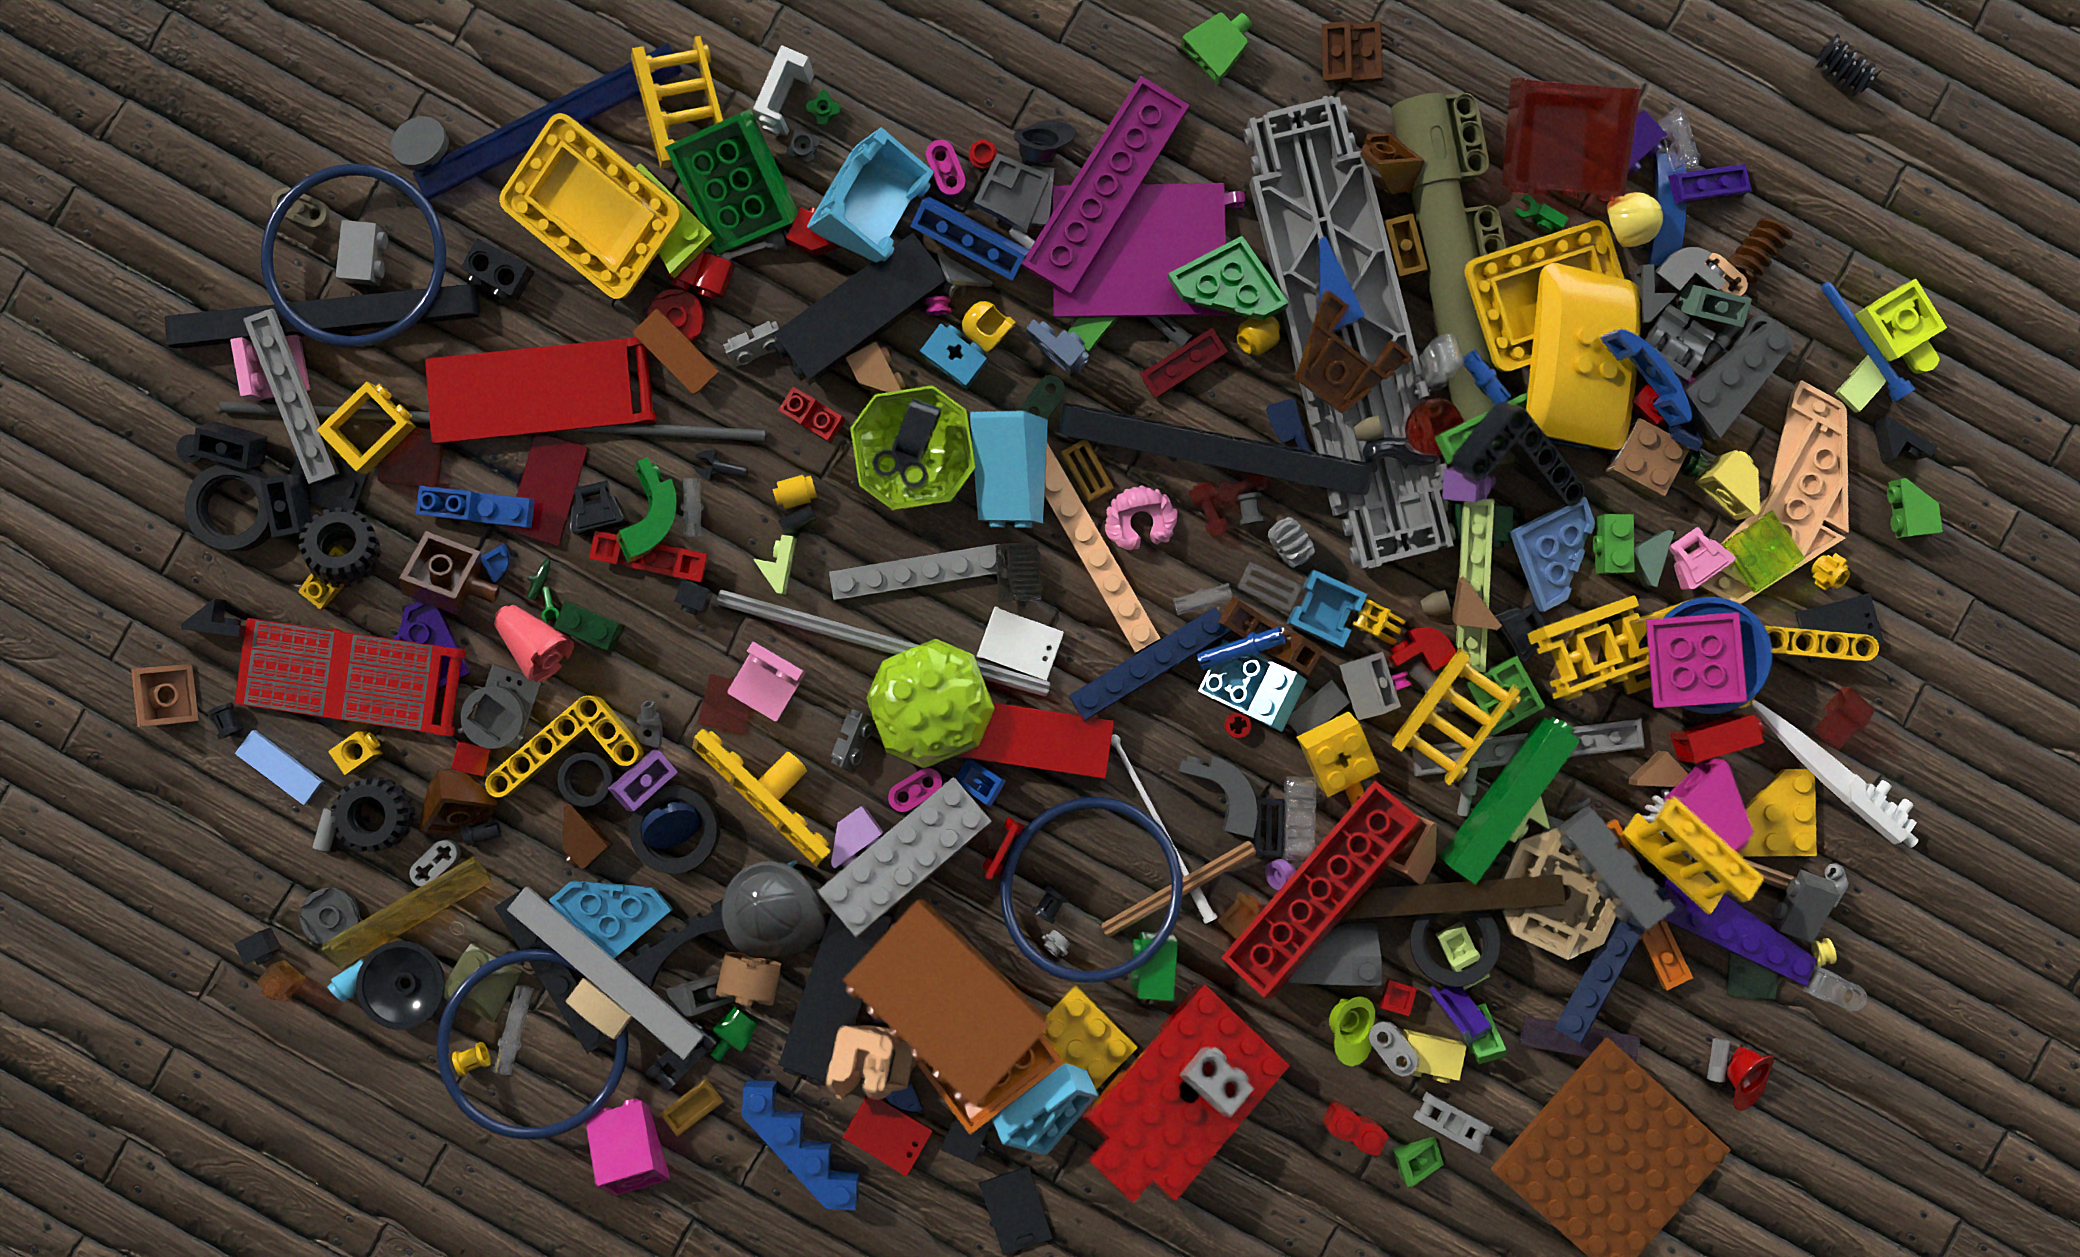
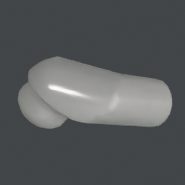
M1830 864L1824 872L1826 879L1834 882L1840 895L1834 905V908H1836L1849 884L1844 869L1838 864Z

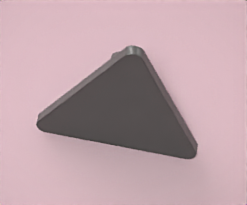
M942 253L937 254L936 258L947 279L943 291L950 297H953L954 293L959 297H963L967 291V286H992V281Z

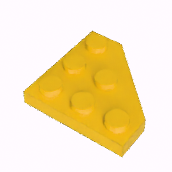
M1781 769L1775 775V779L1746 805L1747 808L1745 810L1754 833L1748 838V845L1737 853L1740 857L1817 856L1815 775L1808 769Z

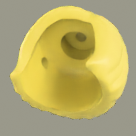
M1633 192L1618 196L1607 204L1610 224L1622 247L1643 245L1650 242L1659 233L1663 223V213L1660 204L1653 197L1645 193Z

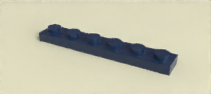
M1216 607L1069 695L1070 701L1083 721L1089 720L1230 634L1231 630L1218 622L1221 615Z
M1656 885L1658 888L1654 892L1660 900H1663L1667 890ZM1616 916L1605 943L1598 948L1554 1029L1580 1044L1583 1043L1646 930L1627 922L1624 924Z

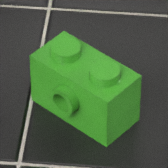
M1604 514L1595 517L1593 551L1595 553L1596 575L1634 573V514Z

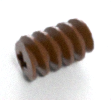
M1762 218L1757 222L1756 227L1750 231L1749 236L1743 240L1742 245L1736 249L1735 254L1730 256L1728 262L1745 276L1747 282L1756 283L1758 281L1753 273L1762 276L1765 270L1761 265L1769 267L1772 264L1769 257L1776 258L1779 255L1776 248L1783 249L1786 246L1783 239L1790 240L1793 234L1780 222Z

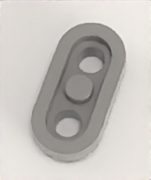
M1386 1021L1374 1025L1369 1034L1370 1043L1392 1072L1399 1076H1408L1415 1072L1419 1066V1056L1400 1030L1393 1023ZM1381 1032L1387 1033L1389 1037L1386 1043L1379 1039ZM1399 1056H1404L1407 1059L1405 1067L1399 1065Z

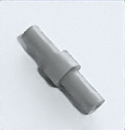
M1470 758L1467 762L1468 770L1464 775V779L1460 780L1459 792L1461 796L1457 814L1460 816H1469L1472 796L1476 795L1478 786L1476 776L1479 760L1475 758Z

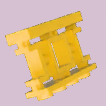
M1635 595L1527 634L1531 645L1538 642L1540 648L1537 651L1539 654L1551 650L1561 678L1550 682L1551 687L1555 686L1557 692L1552 693L1554 699L1565 696L1566 701L1582 696L1581 689L1588 688L1590 693L1606 687L1605 681L1608 679L1611 680L1612 684L1628 679L1627 672L1633 671L1636 676L1650 671L1648 646L1639 648L1629 623L1640 618L1639 613H1634L1633 608L1639 606ZM1621 613L1622 618L1612 622L1617 636L1614 637L1609 623L1598 627L1597 621ZM1571 630H1576V635L1567 638L1572 650L1570 653H1568L1563 639L1554 643L1550 639ZM1597 634L1607 661L1594 666L1584 638ZM1621 646L1627 660L1638 656L1640 661L1615 670L1614 667L1615 664L1624 661L1619 650ZM1574 663H1577L1581 676L1593 673L1594 678L1571 687L1568 685V681L1578 678L1573 667Z

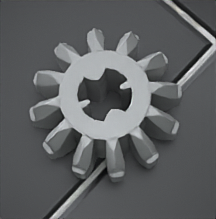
M1288 516L1283 520L1281 519L1268 531V537L1274 550L1277 551L1279 557L1289 566L1294 568L1299 564L1302 565L1314 554L1313 542L1309 539L1303 527L1293 518Z

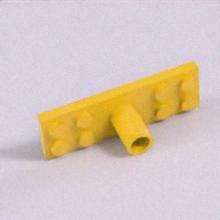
M701 729L694 736L692 748L817 867L829 854L830 850L827 848L829 843L819 833L816 832L813 835L806 828L808 823L797 812L792 814L779 802L807 773V769L801 761L787 751L757 781L742 766L744 762L733 751L728 753L721 746L723 742L714 732L710 731L707 733L704 729Z

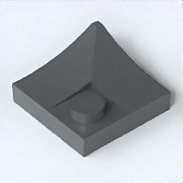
M997 153L974 200V207L999 218L1022 233L1027 234L1044 191L1050 181V174Z

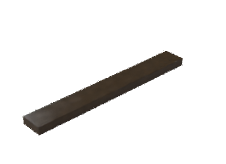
M1550 875L1478 881L1476 885L1468 881L1367 889L1339 922L1566 906L1563 876Z

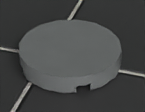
M419 116L409 119L395 131L391 140V152L401 166L408 170L419 171L425 169L423 166L429 164L433 166L440 161L446 153L449 140L445 129L439 121L432 117Z
M325 887L311 893L304 900L301 907L300 925L302 930L311 941L318 944L336 945L348 940L356 931L360 922V909L356 899L348 891L338 887Z

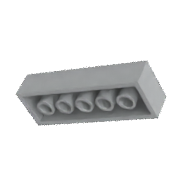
M953 777L820 888L818 893L857 939L986 830L992 821Z

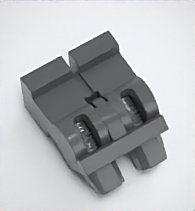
M1668 303L1653 319L1645 341L1663 356L1681 383L1682 380H1688L1700 364L1708 344L1713 340L1716 333L1695 320L1684 329L1690 317Z

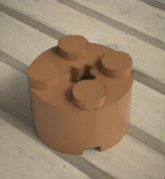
M726 952L722 961L716 995L728 998L736 996L735 1002L745 1005H753L754 1000L760 1004L773 1005L781 963L769 958L748 957V955L743 953Z

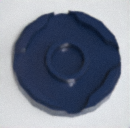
M673 802L667 804L668 808L653 810L645 817L641 824L642 837L646 844L656 849H666L687 841L695 834L699 827V817L693 806L683 802Z

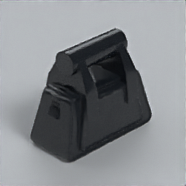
M607 480L574 488L576 504L571 508L570 531L576 536L593 534L595 530L606 531L629 524L622 505L615 496H611ZM597 494H600L601 497L600 499L592 501H587L585 498Z
M1534 602L1524 607L1522 611L1519 608H1513L1494 615L1502 627L1498 630L1493 629L1510 657L1518 656L1521 663L1526 662L1539 648L1538 642L1531 645L1527 634L1534 630L1526 617L1529 616L1537 629L1548 626L1547 621Z

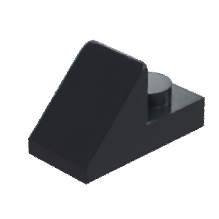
M1889 416L1877 419L1873 424L1881 461L1884 464L1894 461L1901 450L1906 457L1920 460L1931 457L1938 447Z
M223 599L211 600L181 624V629L235 637H244L245 626L241 625L242 619L224 617L226 600Z

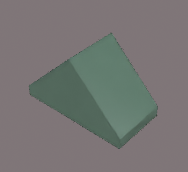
M1674 531L1660 532L1634 545V571L1643 587L1654 588L1658 586Z

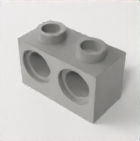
M1209 1047L1201 1048L1179 1076L1220 1114L1231 1116L1253 1090V1087L1247 1083L1249 1078L1238 1068L1233 1070L1225 1062L1227 1058L1221 1051L1215 1047L1212 1049ZM1205 1061H1208L1213 1069L1212 1074L1208 1078L1201 1071L1202 1064ZM1228 1081L1234 1086V1094L1230 1098L1226 1097L1223 1090L1224 1085Z

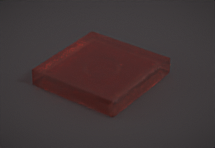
M386 424L384 434L394 425ZM415 427L380 461L378 481L438 488L444 443L434 444L431 441V429Z

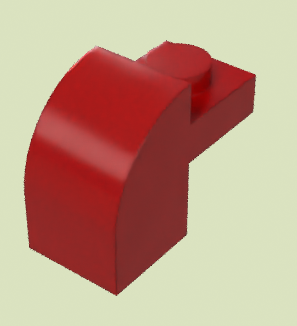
M1420 627L1406 631L1405 633L1411 642L1408 643L1406 640H1403L1391 648L1393 653L1388 655L1387 659L1393 667L1419 654L1428 671H1435L1449 663L1457 651L1448 637L1441 631L1430 627Z

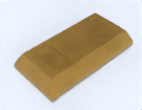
M706 1078L662 1111L660 1115L675 1136L678 1137L724 1101Z

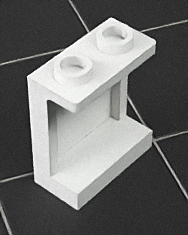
M782 45L753 108L758 121L763 126L762 129L773 136H778L779 133L787 136L789 132L786 122L779 112L794 78L810 85L814 77L808 56Z

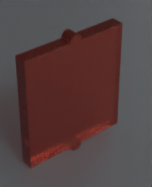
M710 674L697 723L717 727L718 731L725 729L741 734L745 733L751 707L728 694V689L736 677L729 679Z

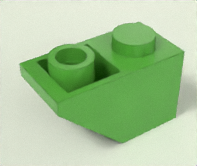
M1907 478L1888 482L1887 499L1892 506L1893 513L1891 528L1895 532L1896 539L1943 532L1938 502Z

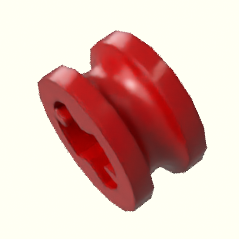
M1235 712L1226 718L1224 728L1229 736L1242 738L1250 732L1251 721L1247 715ZM1235 717H1241L1240 721H1245V727L1241 728V733L1239 734L1234 733L1235 729L1231 730L1230 723H1234Z

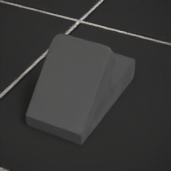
M1642 265L1634 271V283L1640 289L1641 327L1651 322L1677 295V293H1655V290L1658 288L1659 278L1658 274L1654 273V265Z

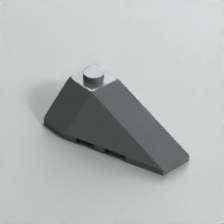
M1344 923L1333 928L1286 983L1352 986L1382 985L1381 951L1376 923Z

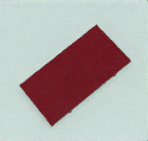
M541 433L534 435L516 496L535 500L531 528L507 526L506 531L553 545H560L574 497V488L577 487L588 447Z

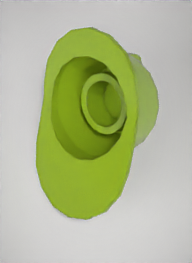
M1356 997L1351 1000L1340 999L1329 1016V1025L1331 1031L1335 1034V1053L1338 1060L1347 1066L1360 1065L1366 1060L1372 1047L1369 1034L1374 1026L1375 1009L1373 1003L1364 997Z

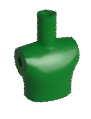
M735 1005L714 1027L713 1032L721 1041L710 1055L720 1061L730 1047L742 1053L752 1040L753 1033L758 1027L759 1022Z

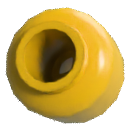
M1273 316L1264 321L1248 318L1239 325L1237 342L1245 353L1261 355L1279 342L1280 325Z

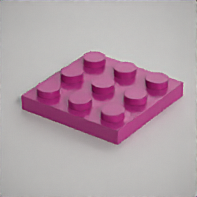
M1739 613L1646 620L1653 708L1747 701Z

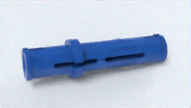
M1280 626L1259 634L1252 632L1246 638L1198 652L1199 663L1203 662L1200 666L1205 670L1250 654L1257 656L1263 650L1284 645L1285 636L1284 633L1280 635V632H1282Z

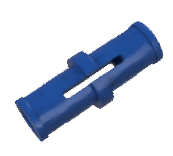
M1476 349L1460 360L1475 379L1474 384L1477 388L1481 387L1494 405L1499 402H1505L1511 396L1495 376L1497 374L1496 371L1488 367Z

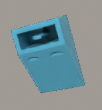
M1223 640L1222 643H1221V645H1224V644H1227V643H1230V642H1227V641ZM1250 654L1209 667L1198 692L1282 732L1307 680L1294 671L1258 655Z

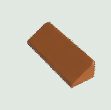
M658 309L652 312L633 331V335L693 395L701 391L719 372Z

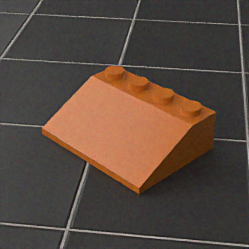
M1043 1032L976 1106L973 1107L970 1103L966 1106L960 1102L954 1095L956 1089L948 1082L945 1085L932 1074L934 1068L927 1061L924 1063L917 1062L918 1066L969 1134H972L1064 1063Z

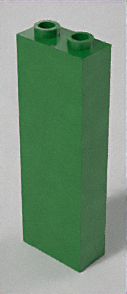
M1540 717L1439 857L1452 869L1476 885L1581 741L1573 735L1575 729L1554 717L1550 720Z

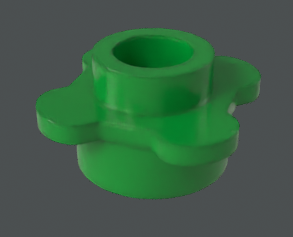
M822 90L818 93L816 99L807 102L806 110L809 113H813L818 124L826 125L835 115L839 114L840 105L832 101L828 91ZM822 105L826 106L825 110H821Z

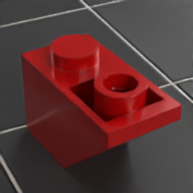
M800 207L786 237L789 245L813 256L841 248V246L816 235L807 227L816 209L810 207L809 210Z

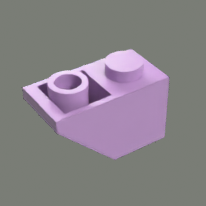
M864 804L837 824L831 865L834 868L840 864L843 868L847 867L857 858L855 853L863 847L867 850L884 833Z

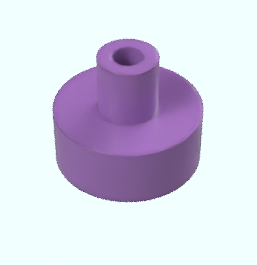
M1284 859L1272 861L1265 868L1266 879L1269 885L1276 890H1280L1296 872L1295 867Z

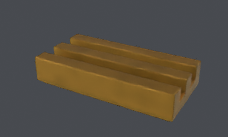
M1083 439L1061 451L1088 503L1114 489L1088 440ZM1079 448H1085L1105 485L1103 488H1100ZM1074 452L1095 490L1094 493H1090L1072 461L1070 453Z

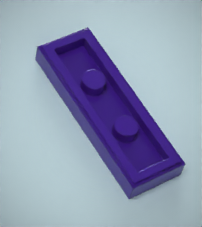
M1746 164L1675 173L1669 176L1675 205L1746 195L1752 192Z

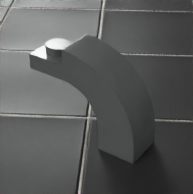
M1210 755L1208 766L1203 765L1204 759L1187 756L1186 761L1180 759L1177 771L1211 779L1223 790L1227 801V810L1222 829L1253 838L1257 822V803L1253 789L1246 777L1231 763Z

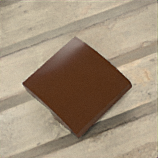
M1343 21L1322 24L1324 82L1363 83L1383 81L1381 21L1358 24Z

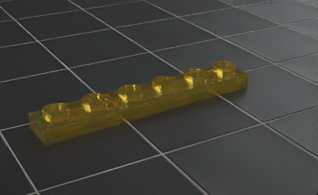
M473 856L326 941L322 945V951L339 969H342L490 883L491 876Z

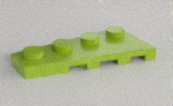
M639 163L635 168L680 205L682 211L679 223L658 252L669 273L675 278L715 239V236Z

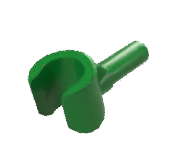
M543 587L545 610L542 612V619L544 623L548 624L551 619L558 618L559 612L552 603L550 587Z

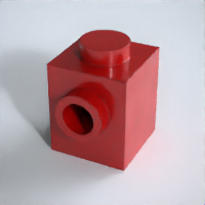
M1648 382L1644 383L1635 392L1632 400V413L1654 426L1657 424L1662 426L1666 423L1665 419L1653 406L1659 396Z

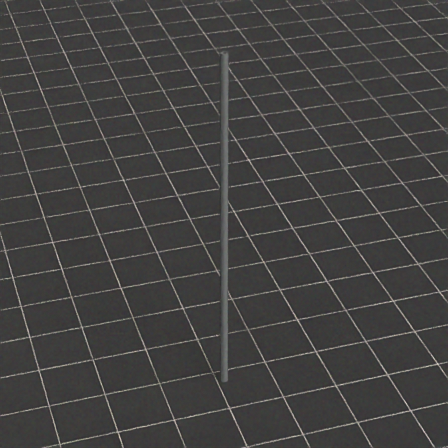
M221 401L220 403L221 413L281 416L277 404ZM313 406L317 418H329L340 408ZM358 409L349 418V420L395 422L385 410ZM408 411L412 415L409 419L412 423L430 424L429 412ZM637 423L568 430L575 432L766 441V430Z

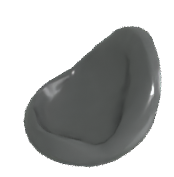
M764 861L752 864L741 870L733 878L725 891L721 909L724 929L732 944L745 955L767 959L797 954L814 945L825 933L826 926L822 908L814 890L798 871L785 863Z

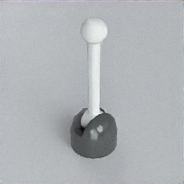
M781 227L769 232L764 242L730 253L724 251L720 254V257L730 261L733 257L764 247H769L770 250L779 252L789 249L786 234Z

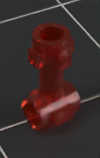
M1250 473L1251 477L1233 485L1224 482L1219 485V490L1215 495L1217 502L1226 503V505L1235 502V496L1253 488H1256L1258 492L1265 489V486L1270 484L1269 479L1264 475Z
M1202 482L1193 486V489L1189 491V495L1194 506L1201 505L1209 523L1204 526L1206 532H1210L1211 537L1228 531L1225 526L1227 525L1226 519H1219L1211 501L1217 498L1210 482L1206 484Z

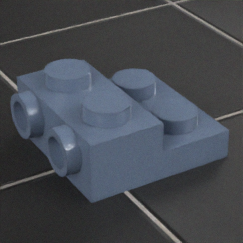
M1033 320L1026 327V338L1069 376L1074 370L1079 373L1088 363V357L1090 356L1086 352V348L1083 347L1085 342L1073 331L1068 334L1063 330L1055 338V331L1047 323L1042 321L1039 324L1036 320Z

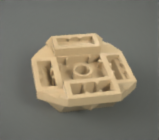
M1557 828L1519 840L1501 879L1562 875L1566 906L1501 911L1511 934L1569 960L1578 956V954L1604 944L1616 915L1612 910L1615 908L1609 898L1605 900L1595 888V885L1598 883L1592 875L1587 876L1577 864L1579 858L1573 851L1570 853L1559 841V838L1562 836L1557 831Z

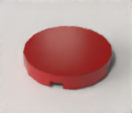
M668 289L659 293L654 298L655 300L647 311V317L658 309L691 343L701 335L705 326V311L701 302L692 293L683 289Z

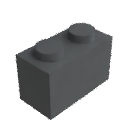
M1800 869L1796 878L1790 880L1785 898L1775 907L1774 918L1779 931L1813 943L1840 896L1834 882Z

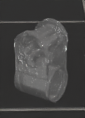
M1817 965L1814 966L1815 973L1809 986L1804 987L1803 992L1850 1011H1859L1866 1005L1867 995L1864 989L1840 978L1839 975ZM1851 989L1853 999L1846 1003L1844 1001V994Z

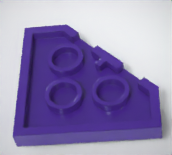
M421 601L405 607L401 617L403 619L394 639L459 648L442 609ZM443 656L438 689L446 685L449 656ZM464 658L461 661L459 679L471 674Z

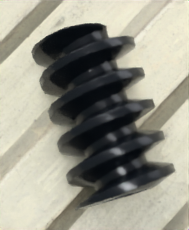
M1837 33L1816 55L1819 58L1816 68L1818 69L1827 64L1828 67L1824 74L1827 76L1835 71L1837 74L1833 82L1837 83L1845 79L1846 81L1842 89L1846 90L1853 86L1854 90L1851 97L1854 98L1866 90L1882 70L1873 74L1876 67L1874 63L1864 67L1867 60L1866 56H1861L1855 60L1858 50L1854 48L1846 52L1849 46L1848 41L1837 45L1840 35Z

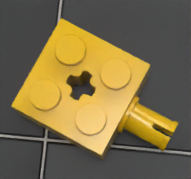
M1349 711L1297 736L1315 780L1327 797L1345 789L1352 807L1364 794L1360 781L1380 772L1359 722Z

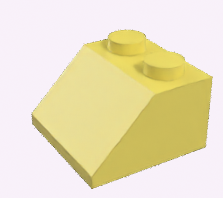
M1734 450L1717 456L1694 481L1735 520L1756 516L1760 512L1758 469L1752 464V458L1745 452Z

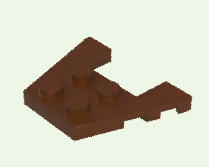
M1325 290L1295 380L1334 410L1343 414L1370 393L1375 385L1383 379L1387 380L1391 377L1394 371L1401 365L1409 363L1414 356L1396 342L1390 340L1374 364L1369 362L1332 333L1350 306L1331 291Z

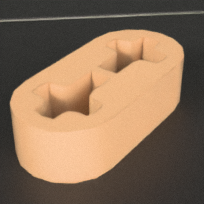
M1712 253L1704 263L1714 262L1724 272L1721 276L1724 280L1728 282L1735 280L1737 282L1735 286L1737 290L1730 292L1728 290L1730 284L1726 282L1719 291L1738 296L1743 295L1748 286L1745 276L1721 255Z

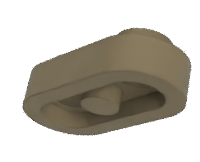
M281 188L273 194L271 200L273 209H275L282 197L291 188ZM303 194L287 211L284 218L311 229H321L330 220V210L320 200ZM319 211V218L313 220V214Z

